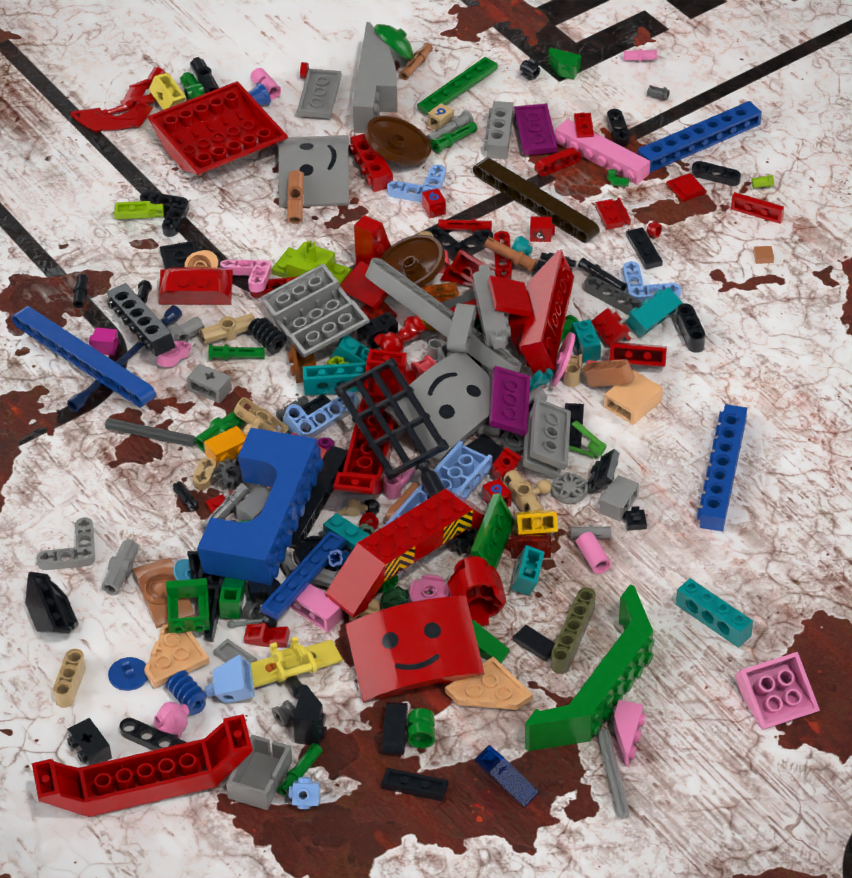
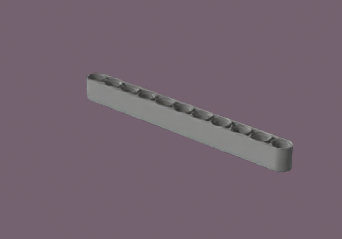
M372 258L365 276L448 338L454 312L382 259ZM473 327L467 353L491 371L496 365L519 373L522 363L503 348L494 349L493 346L485 345L483 334Z

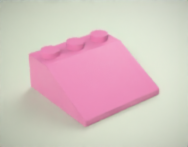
M798 652L742 669L734 675L740 692L761 730L820 711Z

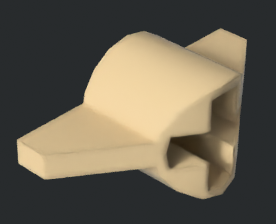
M352 497L348 500L347 505L338 511V514H348L355 517L361 511H367L368 506Z

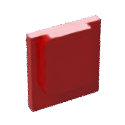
M691 173L666 181L668 187L682 202L707 193V190Z

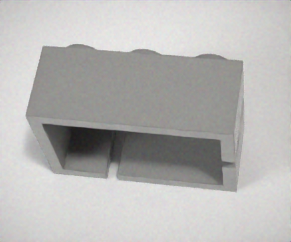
M252 734L250 740L253 752L232 771L226 782L228 799L268 810L275 797V792H277V787L282 783L292 763V749L290 745L273 741L272 757L270 739Z

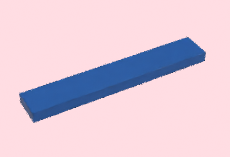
M329 531L260 607V612L278 620L329 563L328 555L330 551L341 550L346 544V539Z

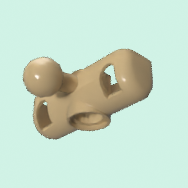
M245 397L239 400L234 409V414L248 423L244 427L246 437L250 428L278 432L275 430V427L280 425L282 427L281 433H287L289 429L286 424L271 415L269 411L262 409ZM245 404L251 406L250 411L243 408Z
M517 470L507 472L503 478V483L510 490L511 497L521 512H525L524 508L526 506L530 507L528 511L544 510L536 495L548 494L552 488L550 481L542 479L533 488L530 483L520 476Z

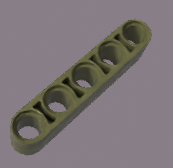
M585 587L578 591L552 650L551 668L557 674L568 672L594 613L596 593L591 588Z

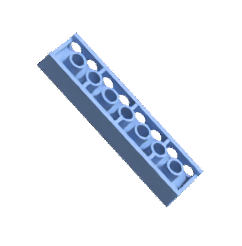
M459 441L433 471L437 473L447 490L466 499L490 472L492 456L478 453L464 446L462 441ZM422 483L385 525L430 498Z

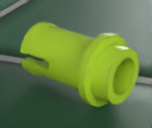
M767 174V176L751 178L753 189L767 186L771 188L774 185L773 175Z

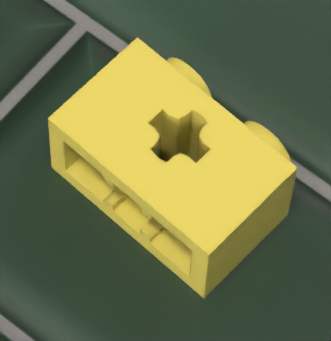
M169 73L154 77L149 91L163 110L185 101L186 96Z

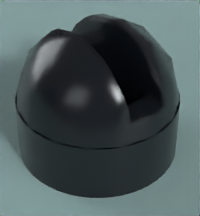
M365 500L364 504L368 506V510L365 511L366 513L376 514L379 512L380 503L377 500Z

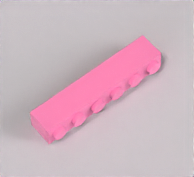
M569 119L555 129L557 144L567 149L575 147L582 157L607 170L615 169L617 175L629 178V181L636 185L650 174L649 160L595 132L594 137L577 138L575 122Z

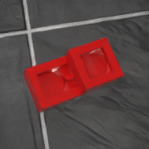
M266 623L248 624L243 641L244 643L261 647H270V644L275 642L277 643V648L287 647L290 630L288 626L268 628Z

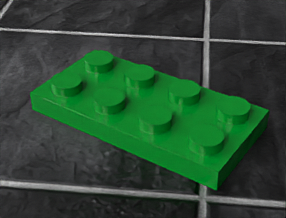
M500 493L493 494L474 544L471 547L472 556L484 558L495 569L498 567L515 522Z

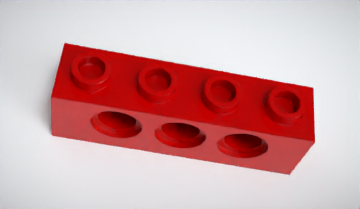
M365 133L350 137L351 144L348 145L350 154L354 155L355 163L360 166L362 176L365 175L367 185L371 186L373 192L387 189V184L393 181V173L384 157L369 145Z

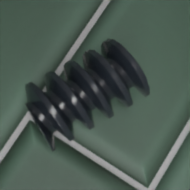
M256 318L249 324L248 332L250 335L257 339L271 354L278 353L287 341L286 335L278 330L268 318Z

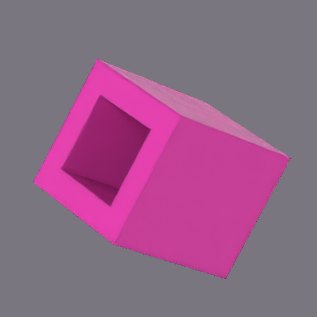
M95 327L93 335H90L89 345L104 355L115 356L119 344L117 330Z

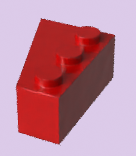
M366 215L354 225L356 265L360 261L370 265L372 258L380 259L384 252L391 247L382 222Z

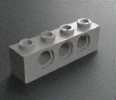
M493 101V107L489 108V118L491 119L487 120V129L489 130H486L485 139L488 141H484V151H487V157L508 159L514 102Z

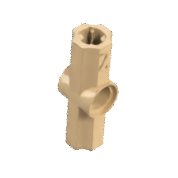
M253 313L238 318L223 317L219 324L200 329L202 342L208 344L220 339L225 341L234 340L237 334L248 331L249 324L255 319Z

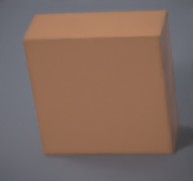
M772 246L754 247L753 253L756 264L774 263Z

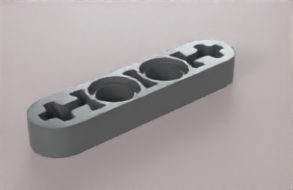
M593 276L585 279L584 290L588 294L628 315L633 308L637 307L639 309L641 307L642 301ZM607 291V292H610L611 294L605 295V294H603V292ZM623 299L626 302L620 303L617 300Z

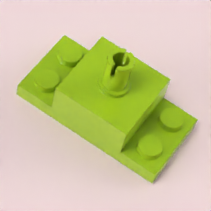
M312 241L303 242L297 250L288 247L271 268L272 274L281 278L299 277L324 263L338 280L339 284L352 271V268L336 263L335 252L316 246L314 241L313 243Z

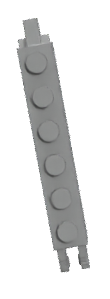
M483 264L479 266V271L473 273V290L484 343L487 346H493L494 349L506 348L508 337H511L508 316H506L505 312L495 311L488 279L490 275L495 276V271L490 270L488 265Z

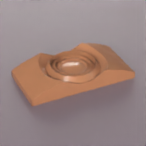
M171 558L132 569L156 629L167 624L168 602L166 581H176L174 575L175 564ZM189 598L178 599L179 618L195 617Z

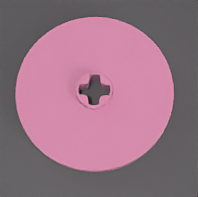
M572 332L568 333L558 352L555 370H552L553 376L550 380V385L556 386L559 383L569 362L575 342V334Z

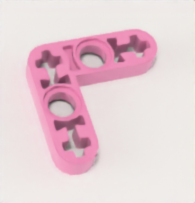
M223 260L220 262V268L233 270V275H250L248 285L251 292L263 291L272 273L271 262L266 260Z

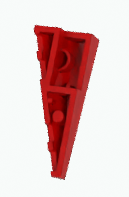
M460 249L452 264H448L441 280L473 287V273L479 271V266L485 265V263ZM490 267V270L495 271L496 277L509 279L500 272Z

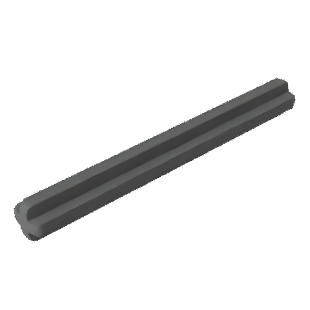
M107 418L105 422V428L113 431L191 447L195 444L194 435Z

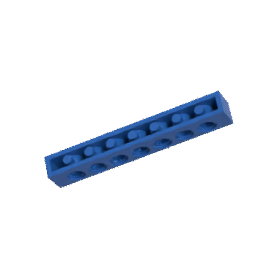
M747 101L638 148L637 154L650 161L651 173L761 125L762 111L752 102Z
M725 404L724 411L719 413L718 423H721V425L716 426L715 436H718V438L713 440L712 450H715V452L710 454L709 463L712 466L707 468L706 477H709V480L704 481L703 491H706V494L701 495L700 505L703 507L698 509L697 520H700V528L724 531L748 407Z

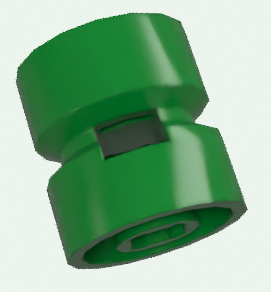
M425 708L412 710L407 715L408 743L415 748H428L435 743L434 713Z

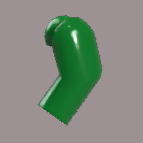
M615 169L607 171V180L612 185L629 186V178L618 177Z

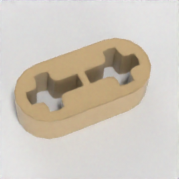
M203 458L199 462L193 475V485L197 490H206L210 487L213 475L216 474L213 470L216 466V461L213 458Z

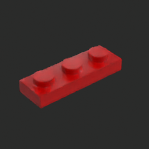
M736 192L732 195L731 210L779 224L783 221L784 206Z

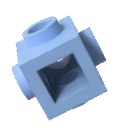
M299 777L298 780H295L293 786H289V799H292V805H298L297 808L310 809V806H318L320 804L321 781H311L310 777Z

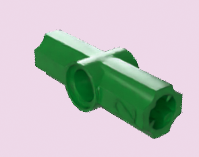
M189 72L183 73L180 77V83L184 88L187 101L205 94L202 84H198L193 74Z
M234 411L222 419L217 417L212 420L208 429L195 437V443L200 450L204 451V441L235 426L240 427L246 422L236 416Z

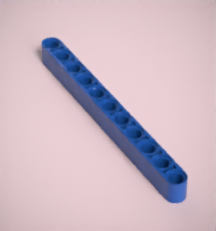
M26 306L12 315V321L18 329L137 407L142 408L156 398V391L150 384L31 307Z

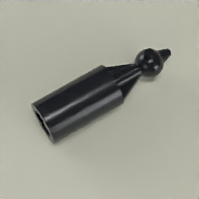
M427 460L416 465L415 469L421 471V482L429 497H432L445 489L437 473L428 468L430 462Z

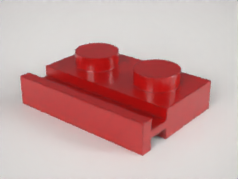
M620 197L614 201L609 199L595 202V208L606 230L623 227L624 224L631 225V219Z

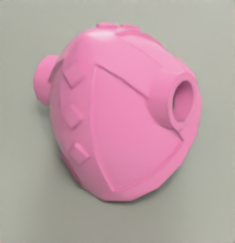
M171 701L164 703L154 717V726L160 731L176 734V737L180 739L182 732L188 725L187 715L189 714V709L187 705H180Z

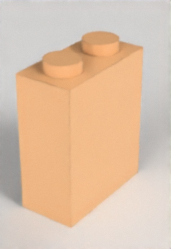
M633 370L634 380L627 384L615 385L605 393L604 408L632 425L636 424L662 401L663 387Z

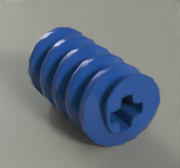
M186 670L177 672L167 680L165 687L181 705H187L190 715H196L203 711L206 706L207 694L202 691V688L198 686L196 681H193V678L189 676Z

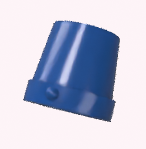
M257 83L253 89L248 91L260 106L270 105V95L262 83Z

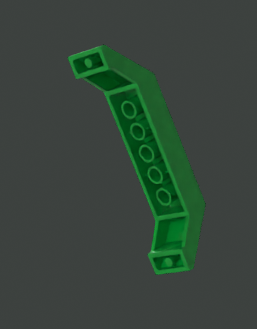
M630 584L620 597L619 624L623 626L624 632L569 705L542 711L535 709L525 723L526 750L534 751L590 742L594 735L599 734L598 732L602 729V724L605 720L608 721L610 719L613 709L618 704V700H623L624 694L630 692L634 680L641 677L645 665L651 663L654 656L652 648L655 642L653 640V629L635 586Z

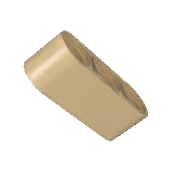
M73 648L67 651L53 687L56 704L61 708L70 707L74 703L86 670L84 654L80 649Z

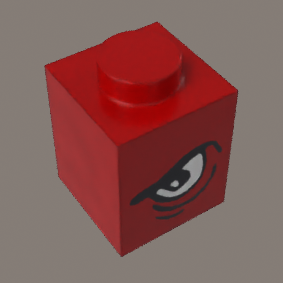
M531 216L530 242H551V235H555V224H552V217Z

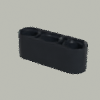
M680 304L677 308L676 322L687 348L694 353L702 352L705 345V331L695 309L690 304Z
M386 702L382 755H404L408 703Z

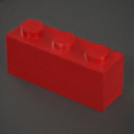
M611 342L609 361L626 359L629 364L666 366L667 346Z

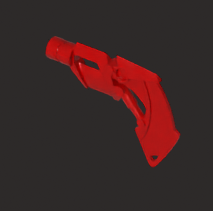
M154 67L147 79L129 86L130 88L124 99L120 101L121 105L115 108L104 109L103 111L101 108L72 111L70 114L77 122L93 132L121 130L131 127L138 128L154 108L150 104L156 101L151 92L149 95L143 96V94L150 88L155 76L166 72L160 67ZM128 111V112H126V113H124V114H121V115H118V116H114V115H113V114H116V113L119 114V113Z

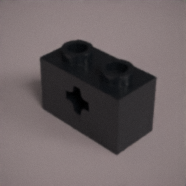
M90 717L67 728L69 736L67 743L72 750L75 749L77 751L78 759L82 764L85 763L88 766L105 762L112 758L109 743Z

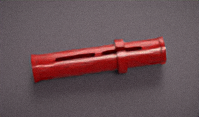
M473 218L472 220L439 219L438 227L443 230L472 231V233L483 229L492 231V220L482 221Z

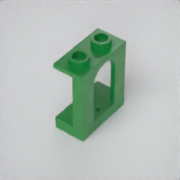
M207 578L166 581L169 633L210 630ZM198 597L199 617L179 618L178 599Z

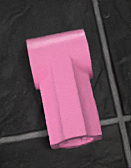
M411 468L391 480H388L385 476V497L388 499L399 498L402 488L415 475V469Z

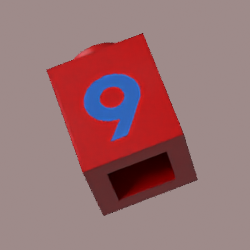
M439 188L422 192V206L429 218L446 214V200Z
M500 478L482 485V499L487 505L491 501L493 494L500 493L507 507L511 506V492Z

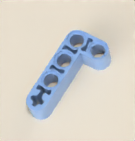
M346 392L356 407L359 401L358 396L354 392ZM337 397L310 415H307L299 405H289L283 416V423L288 426V430L291 433L314 438L350 415L346 406H343L342 399Z

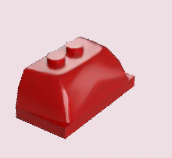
M213 267L160 269L159 305H232L233 270Z

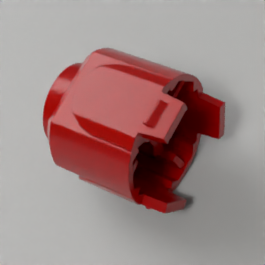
M478 556L466 557L455 565L454 574L447 583L450 596H466L471 619L480 626H489V618L499 613L506 603V595L499 573L484 558Z

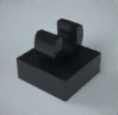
M632 506L631 511H625L624 517L627 531L647 529L644 509L639 510V506Z

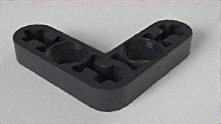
M155 192L142 193L140 201H150L152 204L169 202L163 204L164 212L168 213L162 223V232L167 237L177 235L189 211L188 199Z
M432 226L427 230L441 243L452 261H454L460 249L474 255L485 249L484 244L488 237L493 238L492 231L487 229L480 230L460 242L438 226ZM469 244H474V245H476V246H475V247H468L467 245H469Z

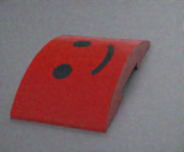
M466 596L439 597L410 602L368 614L345 624L363 703L404 694L403 691L440 682L446 684L485 674Z

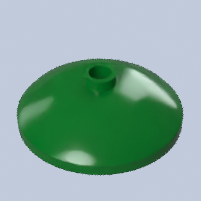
M376 24L374 26L377 34L395 52L409 61L413 58L411 43L406 38L407 33L403 29L399 28L398 30L386 24Z

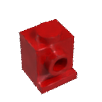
M505 447L492 465L490 472L497 479L503 480L507 472L517 468L522 457Z

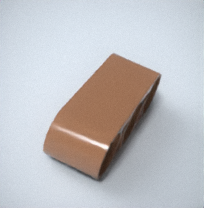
M626 359L592 362L582 368L590 387L623 385L635 378Z

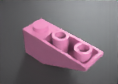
M618 700L614 714L613 730L624 764L628 767L630 759L635 758L637 747L634 745L635 742L639 743L641 730L639 728L644 726L646 714L643 713L642 704Z

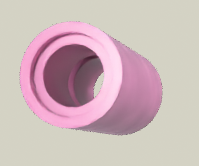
M263 68L253 70L250 75L251 81L255 85L262 83L266 87L271 100L276 99L281 94V87Z
M592 532L581 534L577 538L576 544L593 572L596 574L606 572L611 566V561Z

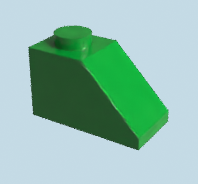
M549 48L548 63L559 77L574 80L581 69V55Z

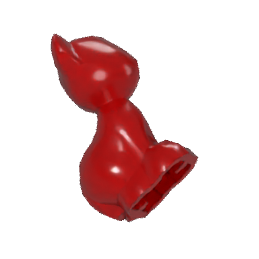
M417 315L408 316L398 334L393 332L378 334L375 336L374 341L380 346L381 350L403 352L404 343L417 339L423 332L427 331V328Z

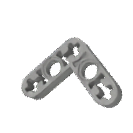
M83 517L76 521V547L45 550L38 553L36 557L38 567L42 570H55L92 565L95 562L92 520ZM83 526H86L87 532H83ZM84 539L90 540L87 544L80 543ZM64 556H70V557H71V558H70L69 560H67V561L61 560V558L64 557Z

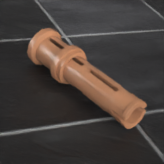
M488 237L484 244L485 248L511 260L515 266L519 265L528 270L530 274L538 261L536 258L528 257L523 251L517 252L491 237Z

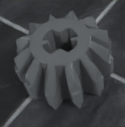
M226 458L225 462L220 460L218 466H215L213 469L216 472L213 475V479H218L216 482L217 486L223 485L222 490H225L228 486L229 491H233L234 487L237 488L240 483H244L240 465H236V459L232 463L229 458ZM227 472H231V478L228 477Z

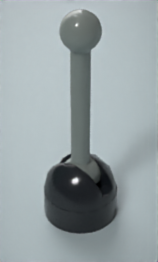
M264 614L262 619L238 622L230 620L227 625L229 628H234L239 625L266 623L268 628L277 627V620Z

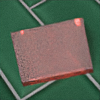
M550 533L510 534L511 559H518L526 545L544 551L543 558H551Z

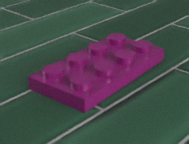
M548 104L514 106V116L523 155L557 152V143Z
M495 365L492 370L489 426L522 436L526 435L528 432L530 376Z

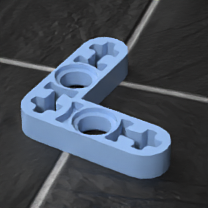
M433 165L423 185L391 181L387 184V194L393 198L422 203V192L436 188L441 189L446 177V169L443 165Z
M634 261L624 264L623 276L627 284V294L643 302L647 298L650 300L654 298L651 292H657L660 289L665 290L667 287H670L678 298L681 297V286L679 284L644 285L639 264ZM630 281H637L639 283L632 284Z

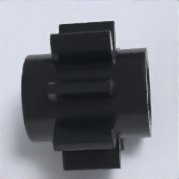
M531 58L529 61L524 60L520 65L521 76L528 80L537 78L541 71L540 67H538L540 63Z
M465 530L451 539L453 550L460 554L470 553L475 541L474 533Z

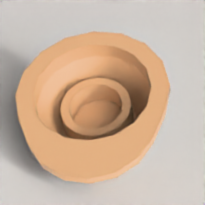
M209 250L197 251L187 257L185 267L217 268L218 258Z

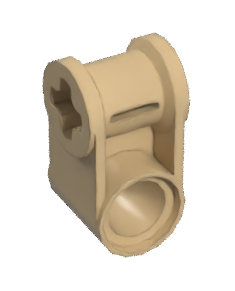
M582 354L570 356L563 374V383L568 387H575L580 383Z

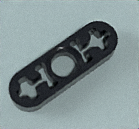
M610 109L607 112V123L614 143L622 147L627 146L630 142V134L622 111Z
M696 161L692 164V175L697 178L729 186L740 184L741 173L738 170L703 161ZM713 172H718V173H720V174H719V175H715V174H712V173H713Z

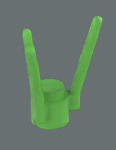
M577 420L573 422L572 425L591 440L587 446L590 450L586 451L569 446V450L587 455L592 459L595 455L601 457L607 448V444L600 441Z

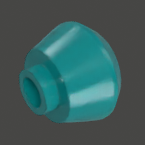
M519 236L516 237L512 249L517 252L523 251L525 255L530 257L533 246H530L531 243L526 238Z

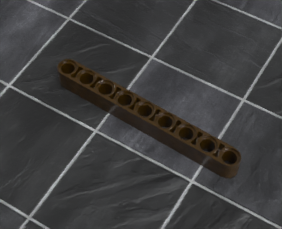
M486 157L473 166V173L477 178L540 217H552V224H555L556 227L579 241L587 243L599 234V226L593 220L491 158Z

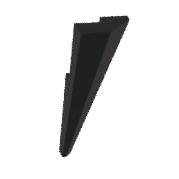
M187 551L193 579L207 578L210 630H204V636L207 641L214 642L220 615L219 599L221 587L225 577L203 573L198 551Z

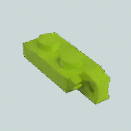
M150 201L115 203V219L164 217L163 204H152Z

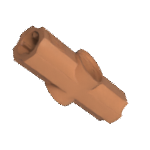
M293 170L289 172L287 221L292 224H298L303 222L304 173L299 170Z

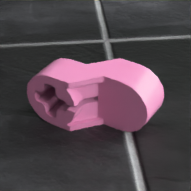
M174 341L175 348L157 357V364L163 367L175 366L182 358L189 357L191 344L186 341Z

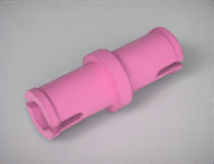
M657 49L624 50V61L639 60V62H642V60H657Z

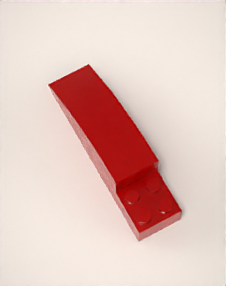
M562 249L558 250L545 263L526 286L532 309L531 316L524 317L509 314L508 317L511 330L510 339L518 355L524 354L527 366L531 368L533 374L538 370L546 372V369L549 368L555 370L574 282V275Z

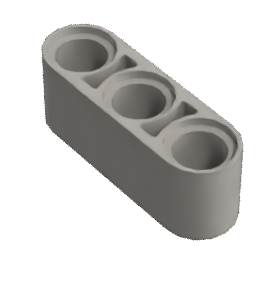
M456 304L447 340V351L467 353L476 318V305Z

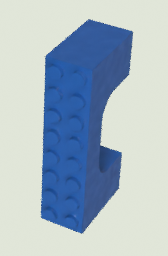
M250 428L238 455L243 481L269 486L272 489L262 512L251 521L235 522L210 518L197 547L203 573L272 585L274 578L278 577L281 562L283 563L285 560L286 549L291 546L292 535L298 529L299 518L304 515L305 504L310 500L312 487L316 486L317 475L323 469L324 462L321 460V448L318 446L316 438Z

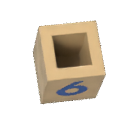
M442 103L428 112V126L437 130L446 125L454 117V110Z

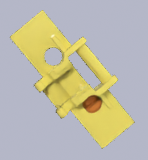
M296 636L291 638L290 648L280 651L277 649L276 642L271 643V657L251 663L253 686L255 688L275 681L280 683L286 681L288 677L305 672L311 674L319 668L342 662L343 659L332 639L303 647L302 644L299 645L298 637Z

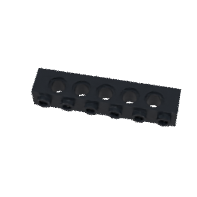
M127 283L107 291L108 299L106 301L109 308L114 309L117 317H121L124 325L129 326L133 335L136 334L139 342L144 343L148 352L151 351L156 357L175 348L171 332Z

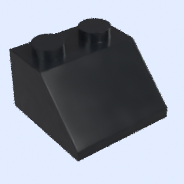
M302 684L293 715L295 743L303 745L315 743V745L318 744L320 746L321 740L325 739L327 734V727L324 726L326 713H323V704L307 685Z

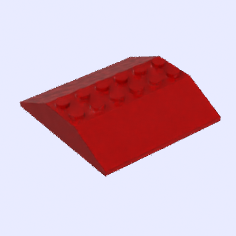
M238 81L148 116V120L166 152L182 170L195 175L202 174L288 139V135Z

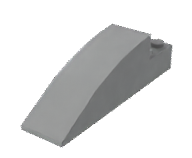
M366 22L353 101L354 133H365L369 121L380 116V112L398 113L395 63L387 43L377 34L370 22Z

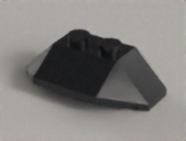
M29 572L25 604L36 631L70 634L78 627L79 623L67 595L57 584L50 580L51 577L48 574Z

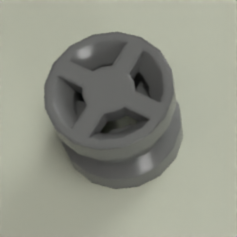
M289 700L284 701L280 707L276 706L272 709L273 716L279 725L285 726L289 720H293L295 707Z

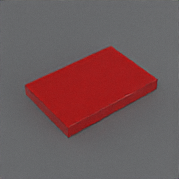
M360 261L340 284V287L349 297L376 310L389 294L365 276L369 265Z
M489 276L488 283L495 311L524 317L531 316L532 309L525 282Z

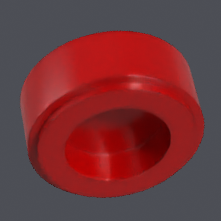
M301 62L300 79H306L309 68L308 62Z

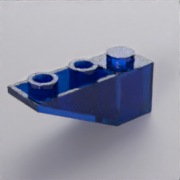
M488 745L475 758L480 769L524 808L540 793L491 745Z

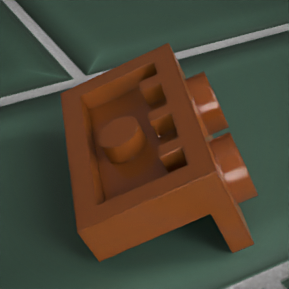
M290 345L291 352H288V361L293 364L290 365L291 376H295L296 383H303L302 366H316L314 353L302 357L295 351V346Z

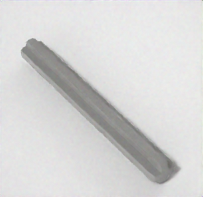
M601 729L598 732V737L617 814L621 819L627 818L630 811L610 731L608 729Z

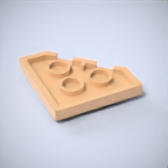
M167 623L162 625L159 639L155 642L149 663L146 664L144 671L152 686L156 688L165 684L171 676L179 671L186 670L189 673L210 662L209 657L191 631L169 633Z
M494 657L482 663L484 675L454 681L445 687V693L457 705L518 710L533 700V694Z

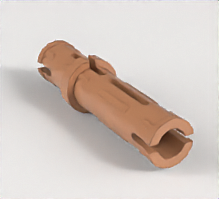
M424 43L421 49L414 53V57L399 72L401 79L408 80L417 67L426 61L429 53L433 51L431 44Z

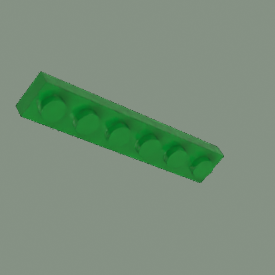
M487 57L482 58L419 102L417 109L428 115V112L439 104L447 105L498 69V63Z

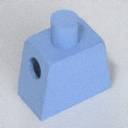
M238 655L214 669L212 672L213 683L205 686V692L208 697L216 695L224 703L253 698L255 695L251 663L242 655Z

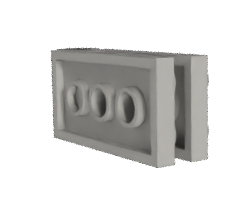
M533 397L530 400L528 432L524 438L523 467L554 479L560 477L561 469L565 470L568 466L571 411L539 398Z

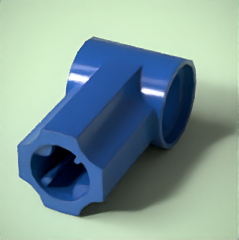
M339 549L330 551L328 555L329 565L341 569L351 553Z

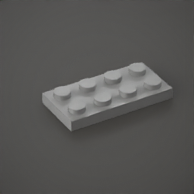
M308 68L297 109V116L331 119L342 77L341 71Z

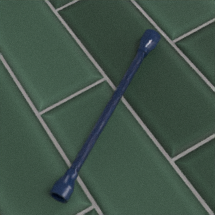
M172 305L166 310L160 321L167 327L182 317V311L177 306ZM138 341L116 363L120 366L124 365L145 346L144 343ZM95 380L86 390L73 395L67 401L68 407L72 411L78 412L84 407L90 395L102 383Z

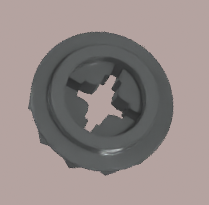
M506 431L501 436V445L513 452L519 451L522 453L525 436Z

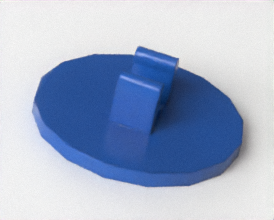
M134 657L119 659L109 668V682L113 687L123 691L136 690L142 687L148 680L144 671L146 663Z

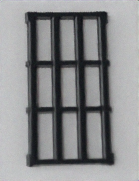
M390 358L334 389L351 414L352 421L357 424L368 442L369 449L374 452L385 470L384 474L388 480L397 477L401 473L449 448L446 440L441 437L432 423L429 413H426L414 394V389L409 386L400 372L394 358ZM390 368L403 389L392 395L379 374ZM373 377L386 398L375 404L362 383ZM354 386L357 387L369 407L361 413H358L346 393L348 389ZM406 396L419 417L410 422L397 401ZM389 405L402 424L401 427L393 431L380 410ZM372 414L385 433L384 436L376 440L363 419ZM422 423L425 424L438 445L427 451L413 429ZM407 432L420 453L418 457L412 460L409 459L396 438ZM390 441L403 465L392 469L379 447Z

